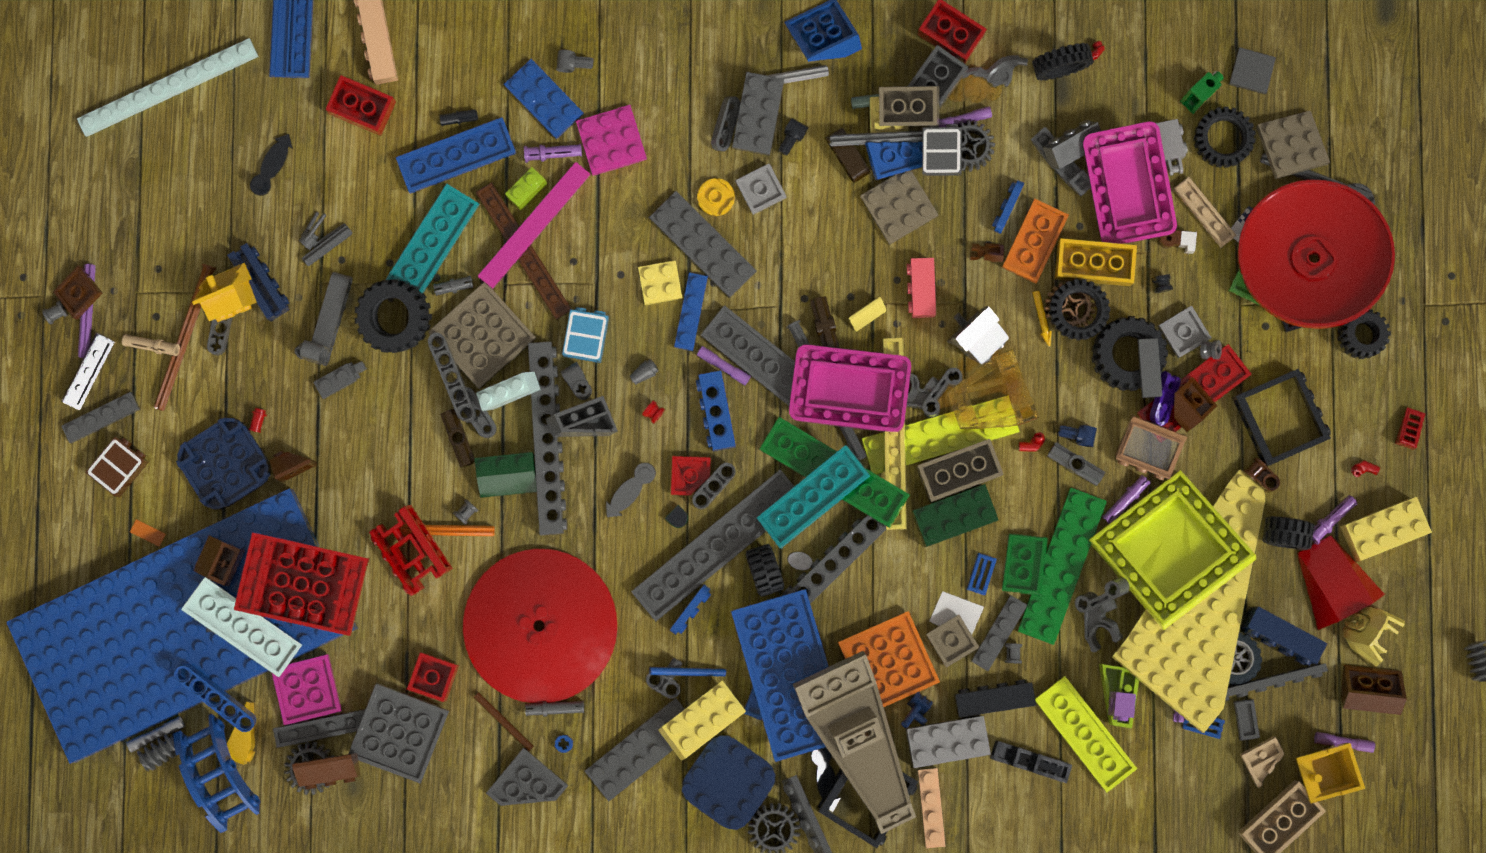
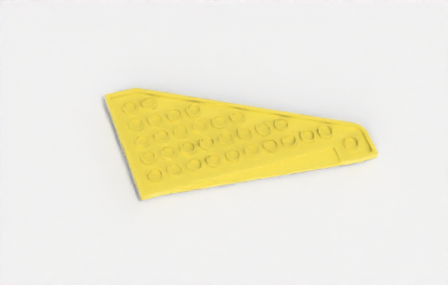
M1239 469L1225 486L1213 507L1255 553L1265 505V493L1261 486ZM1253 562L1165 630L1161 628L1145 609L1126 640L1112 656L1114 660L1202 733H1205L1224 709Z

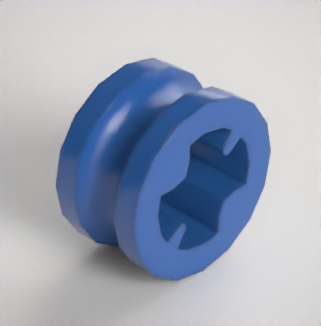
M562 735L556 739L555 747L559 752L566 753L572 749L573 741L569 736ZM562 738H565V741H569V746H566L567 749L565 750L562 746L559 747V742H562Z

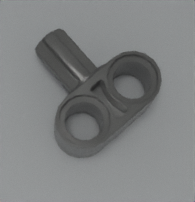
M673 658L668 667L681 668L682 662ZM650 673L647 675L646 682L652 689L667 698H675L679 695L680 686L674 680L676 675H659L661 681L658 685L651 684ZM669 684H674L677 687L676 694L669 695L666 692V687Z

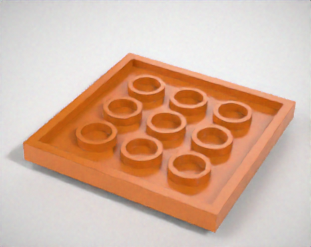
M909 611L838 642L845 659L861 651L865 652L883 707L940 683Z

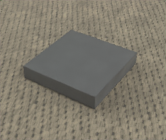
M1239 47L1229 85L1266 94L1276 57Z

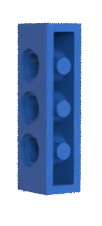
M716 371L700 374L699 380H696L697 390L702 391L703 396L699 401L701 410L706 412V417L703 418L705 429L709 428L710 436H707L708 447H712L713 452L735 448V439L722 372ZM709 388H714L717 390V395L710 398L706 395V391ZM712 407H719L721 413L719 416H712L710 409ZM715 426H723L724 433L716 435L713 432Z

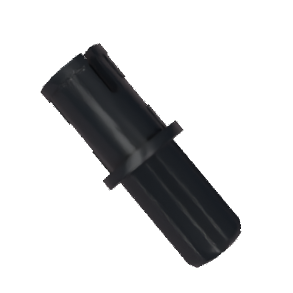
M475 109L461 112L456 110L453 113L440 114L441 126L461 125L464 122L478 120V112Z

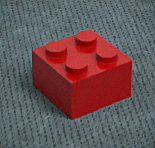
M420 652L407 690L446 702L459 665Z

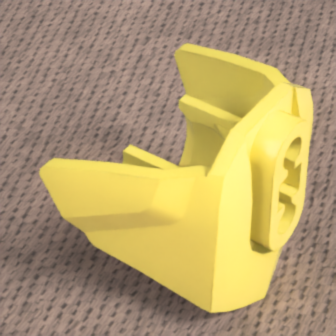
M1367 606L1344 619L1343 637L1348 641L1349 647L1374 668L1383 661L1379 654L1387 652L1377 641L1383 630L1389 629L1393 633L1398 634V631L1388 623V620L1402 627L1405 625V621L1382 609Z

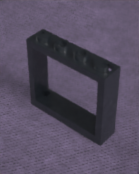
M1299 368L1232 398L1260 460L1267 467L1331 439V431L1321 418L1323 417L1322 411L1318 406L1316 407L1313 401L1315 399L1311 389L1307 388L1305 383L1307 382L1303 372H1300ZM1290 378H1294L1320 437L1276 457H1272L1245 398Z
M840 768L816 810L875 848H878L879 845L882 846L887 838V832L881 834L878 830L875 837L871 838L828 811L848 780ZM902 772L904 780L908 782L906 785L908 794L912 796L918 788V781Z

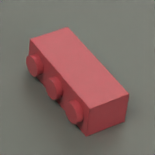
M911 258L910 264L906 265L907 275H910V283H907V293L911 294V302H908V313H912V318L935 317L934 258Z

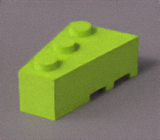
M1099 664L1109 725L1132 728L1133 718L1128 717V721L1113 720V716L1108 715L1109 696L1111 691L1136 694L1137 698L1139 680L1123 667Z

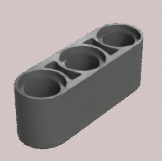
M730 463L720 465L694 494L693 505L700 510L706 509L734 478L735 467ZM730 467L732 475L724 477L721 473L722 469ZM710 482H718L720 485L719 489L711 491L708 487ZM700 495L707 498V502L703 506H699L696 503V498Z

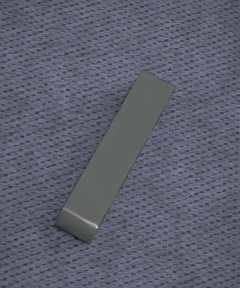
M433 333L428 338V345L459 419L467 423L471 422L476 417V411L449 344L442 334ZM436 338L442 339V344L439 347L433 346V341ZM444 355L449 356V362L446 365L440 363V359ZM456 373V380L452 383L448 382V375ZM460 390L463 391L464 397L461 400H456L454 397L455 393ZM465 408H470L471 415L468 418L462 417V411Z

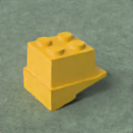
M245 263L215 276H208L199 286L200 291L192 303L193 305L200 303L209 321L215 319L217 322L227 320L236 314L252 309L251 305L257 303L249 283L252 279Z
M1342 743L1296 758L1310 803L1365 789L1351 743Z

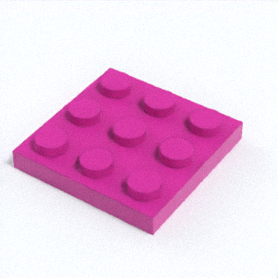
M631 105L576 121L593 176L647 160Z
M329 654L288 664L280 677L272 673L284 725L342 711Z

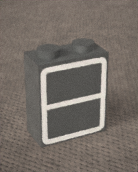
M947 124L946 127L927 125V128H923V176H962V128L958 127L957 124Z

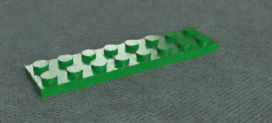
M781 417L777 419L759 449L805 478L838 452ZM866 469L871 476L842 500L890 528L910 495Z
M1074 488L1069 489L1046 551L1041 596L1030 595L1017 632L1051 645L1055 644L1091 546L1089 539L1095 535L1107 502L1106 500Z

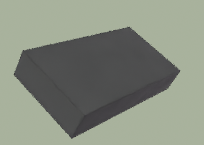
M1254 699L1233 702L1239 740L1260 738Z

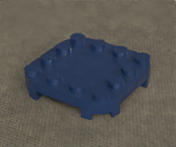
M234 418L218 420L216 424L188 442H184L177 454V465L200 498L199 501L204 506L214 510L230 507L261 487L271 475L269 461L253 435L243 422Z
M720 735L713 738L707 744L688 771L682 783V792L689 803L718 824L728 829L738 830L750 821L775 783V773L772 766L766 760L729 735Z

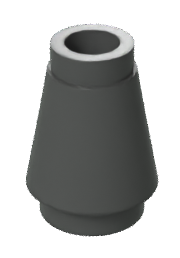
M649 359L647 361L644 360L629 376L636 385L656 376L659 370L655 363Z

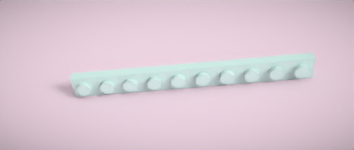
M248 38L77 118L84 135L88 137L259 56L252 41Z

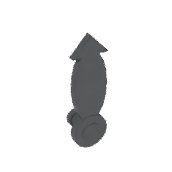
M646 462L639 464L635 469L634 477L624 482L618 488L611 500V504L606 502L607 517L622 516L620 511L629 507L636 500L643 484L654 480L656 470L652 464Z

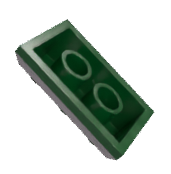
M533 452L475 458L480 498L537 492L535 456Z

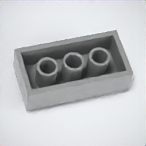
M982 715L906 728L913 768L991 755L985 720Z

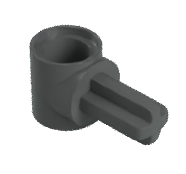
M559 50L556 70L571 73L575 68L592 69L594 60L590 57H577L576 53L570 50Z

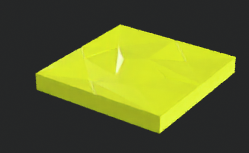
M1181 470L1089 539L1093 548L1119 578H1125L1129 582V590L1163 630L1256 560V554Z

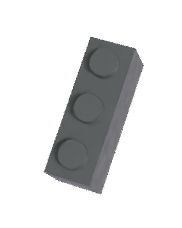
M1082 121L1075 129L1066 130L1061 137L1049 140L1048 144L1042 148L1050 167L1061 169L1085 155L1083 140L1088 134L1101 131L1098 122Z

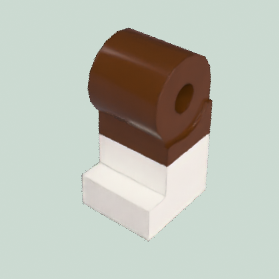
M1175 230L1172 234L1160 236L1159 244L1165 249L1171 247L1185 248V253L1193 254L1196 247L1197 232Z

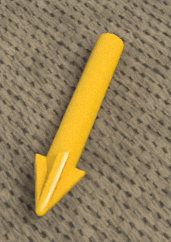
M1035 291L1032 294L1042 330L1041 336L1050 347L1052 331H1049L1040 291Z

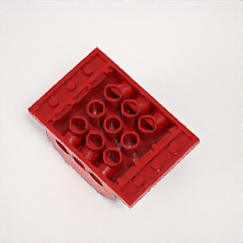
M252 532L234 610L351 636L369 558Z

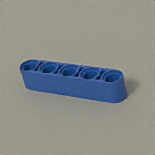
M183 663L175 669L174 678L178 683L238 730L248 732L254 727L256 716L189 663ZM180 669H186L189 672V676L187 678L182 677ZM196 681H201L204 683L203 690H199L196 688ZM212 693L220 696L219 702H214L211 699ZM232 705L236 710L235 713L229 714L226 711V706ZM242 718H249L251 721V725H243L241 721Z

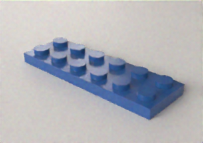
M503 117L398 156L396 160L407 189L411 194L514 155L516 151Z

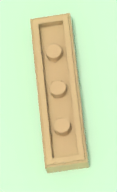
M1187 177L1173 188L1220 248L1236 236L1190 177Z

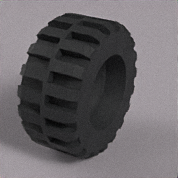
M400 279L382 280L372 284L370 288H366L363 291L364 295L360 296L357 300L359 306L355 307L354 311L357 313V318H354L355 324L359 325L357 331L359 335L362 334L364 336L363 341L366 344L370 343L373 349H379L385 353L402 352L417 346L418 342L425 338V332L429 331L431 326L428 324L429 320H432V314H429L428 310L431 308L430 303H426L425 299L427 297L424 293L419 292L420 288ZM388 298L400 299L408 309L409 321L407 327L398 334L387 333L378 322L379 306Z
M1128 316L1127 318L1121 317L1110 322L1100 331L1092 346L1091 352H1093V356L1091 359L1092 363L1095 364V372L1101 375L1100 379L1103 382L1106 381L1109 383L1108 386L1112 388L1117 387L1121 391H1135L1141 388L1140 369L1125 371L1115 363L1112 356L1113 345L1118 339L1125 336H1132L1138 340L1158 338L1160 372L1162 373L1167 363L1168 350L1165 349L1167 342L1166 339H1162L1161 335L1163 333L1160 329L1157 331L1154 328L1155 324L1146 322V319L1142 317L1138 319L1135 316Z

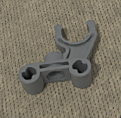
M950 368L941 380L933 376L924 389L919 388L917 376L910 373L912 389L908 394L906 407L923 409L924 415L928 418L938 416L940 413L938 400L948 387L956 388L961 385V371L957 368ZM956 374L959 376L958 380H949L950 375L954 376ZM930 404L935 405V411L928 412L927 406Z
M1116 578L1106 583L1105 593L1100 596L1094 592H1088L1078 596L1075 600L1077 610L1084 613L1085 639L1092 652L1101 649V645L1096 638V631L1099 627H1104L1110 632L1113 642L1123 639L1117 623L1107 618L1105 614L1117 608L1114 599L1129 591V582L1125 578Z

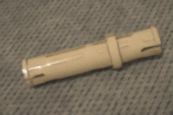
M125 334L122 338L123 346L154 351L156 354L165 353L177 356L180 351L179 344L168 343L162 339L153 340Z

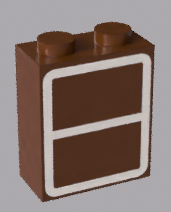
M114 437L85 472L113 496L119 498L149 463L145 459L147 455L139 449L135 451L131 448L132 443L124 437L121 439Z

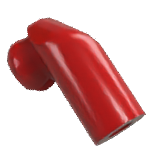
M1101 41L1092 44L1094 48L1091 51L1093 60L1098 59L1105 51V46L1102 45Z
M1037 432L1029 442H1019V451H1038L1045 442L1044 434Z
M1363 460L1353 465L1351 473L1355 477H1360L1366 472L1377 475L1380 467Z

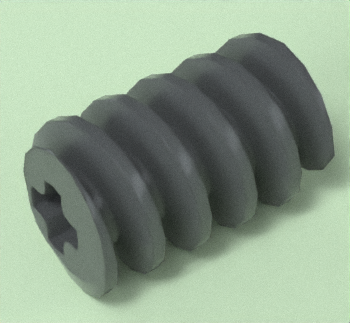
M1486 640L1470 643L1464 648V650L1471 651V653L1466 655V658L1473 659L1468 663V665L1475 667L1470 670V673L1476 674V676L1471 678L1473 681H1486V646H1483Z
M165 734L164 742L158 738V746L152 742L151 750L145 746L144 754L141 751H137L140 763L146 771L149 772V769L153 771L156 769V765L161 766L163 761L168 762L169 757H176L173 734L171 738Z

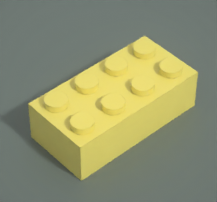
M1417 497L1409 498L1340 526L1355 562L1362 561L1432 533Z
M722 680L663 725L658 731L682 761L746 711Z

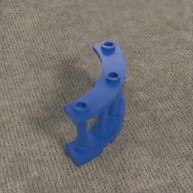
M210 714L209 727L191 736H186L181 731L174 733V747L176 755H180L182 764L179 765V769L198 808L201 806L208 814L205 816L207 820L222 833L227 830L228 818L249 808L254 814L258 815L260 799L250 790L236 769V763L231 758L227 747L223 722L213 714ZM211 734L213 745L193 755V743ZM216 753L221 766L200 776L196 763ZM225 773L232 786L211 796L204 783ZM236 792L243 801L242 803L226 811H223L216 804V802Z

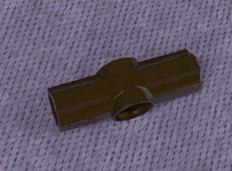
M826 296L810 300L815 318V329L818 337H820L822 347L840 348L836 336L835 321L833 315L831 316Z
M455 409L444 411L440 415L460 468L475 463V457L461 420L458 418ZM457 433L463 435V440L460 443H455L453 440L454 435Z

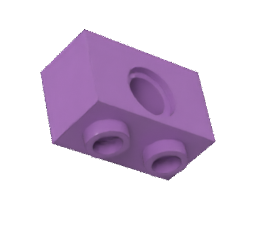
M1110 691L1108 715H1112L1113 720L1128 721V717L1134 718L1136 694Z

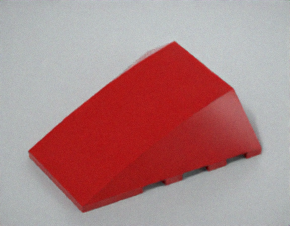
M1331 535L1321 540L1318 545L1313 544L1311 549L1302 550L1297 553L1302 575L1307 586V594L1312 605V613L1316 620L1317 630L1349 617L1385 595Z

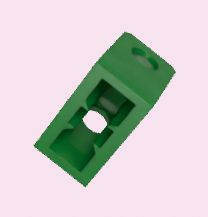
M1215 71L1213 74L1208 72L1185 94L1180 102L1194 114L1222 86L1220 82L1224 79L1223 75L1219 71Z

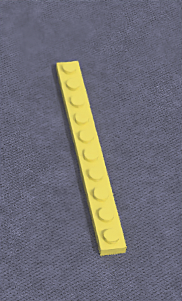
M903 338L883 339V354L904 356ZM904 422L903 428L898 432L885 431V480L906 492ZM906 503L890 528L886 526L887 530L907 529Z

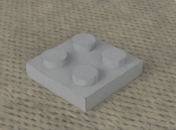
M770 164L735 180L752 215L787 198Z
M1192 306L1158 326L1177 358L1200 346L1203 340L1211 339L1210 334Z

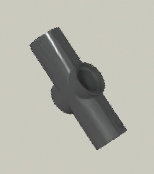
M1057 442L1054 443L1047 457L1067 468L1071 473L1077 474L1095 486L1100 483L1105 474V471ZM1073 459L1080 461L1081 466L1079 469L1072 467Z

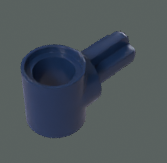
M1061 425L1058 436L1074 439L1075 443L1080 446L1094 447L1097 428L1080 425L1077 429Z

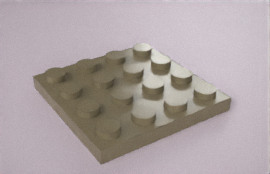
M485 283L479 286L428 332L430 335L440 333L446 338L456 364L478 389L482 388L527 348L528 343H532L537 339L493 289ZM436 338L435 341L441 346L442 339Z

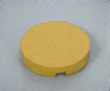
M709 179L701 184L698 190L697 201L699 207L710 216L724 215L731 210L734 204V190L723 179Z

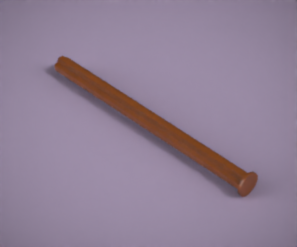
M202 264L203 268L176 341V344L180 345L179 354L171 356L154 403V408L161 411L165 410L201 309L200 303L193 305L192 301L200 291L199 286L206 280V277L213 275L214 270H217V268Z

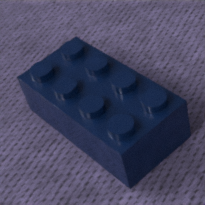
M1259 606L1250 607L1240 625V628L1244 629V634L1252 638H1260V642L1268 647L1279 648L1278 652L1285 656L1296 657L1295 661L1304 666L1318 664L1328 644Z

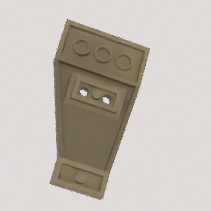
M861 651L794 683L793 687L804 715L872 813L880 833L883 834L915 818L916 815L910 801L879 690L865 652Z

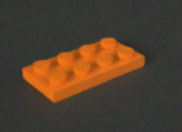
M1034 199L1002 268L1036 284L1069 214Z

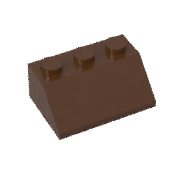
M1344 665L1341 686L1343 709L1401 715L1407 700L1402 671Z
M357 753L292 764L299 787L305 786V790L317 788V784L324 783L325 786L336 785L337 780H344V783L356 781L355 777L360 776Z

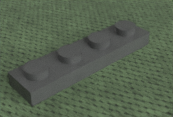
M129 392L61 427L69 443L72 444L141 409L133 393Z
M1012 595L1009 596L971 662L989 671L1026 609L1027 605Z

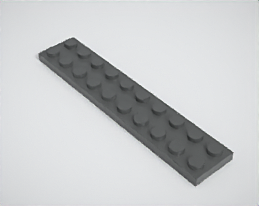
M779 470L631 591L655 622L765 533L766 530L757 517L794 488V485Z

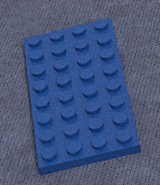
M806 589L731 611L774 761L777 762L826 747L804 715L793 687L794 683L829 667Z

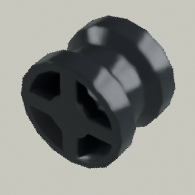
M1170 274L1151 278L1155 284V294L1173 290V286L1170 284Z

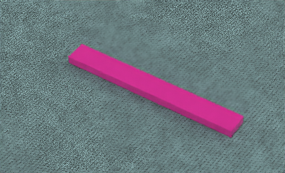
M575 162L481 271L478 278L493 289L588 179L590 173Z

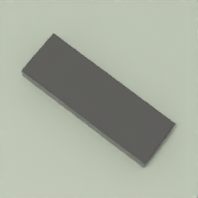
M1158 338L1139 339L1137 341L1142 398L1161 397L1162 385Z

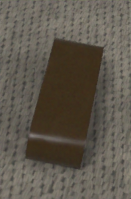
M841 127L826 136L825 139L851 181L856 183L869 175L870 170L854 145L830 146L829 138L831 135L846 134Z

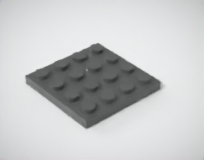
M376 683L348 754L357 753L358 760L421 784L449 710Z

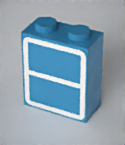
M575 307V310L570 309L562 353L563 357L601 363L609 317L602 311L589 313L584 308Z

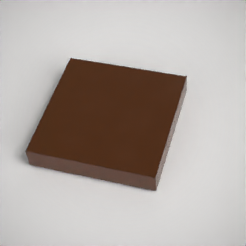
M79 265L53 291L70 315L77 320L103 294L85 269Z

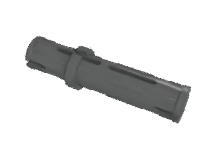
M543 701V703L525 704L526 716L543 715V717H546L547 714L584 713V701L557 703Z

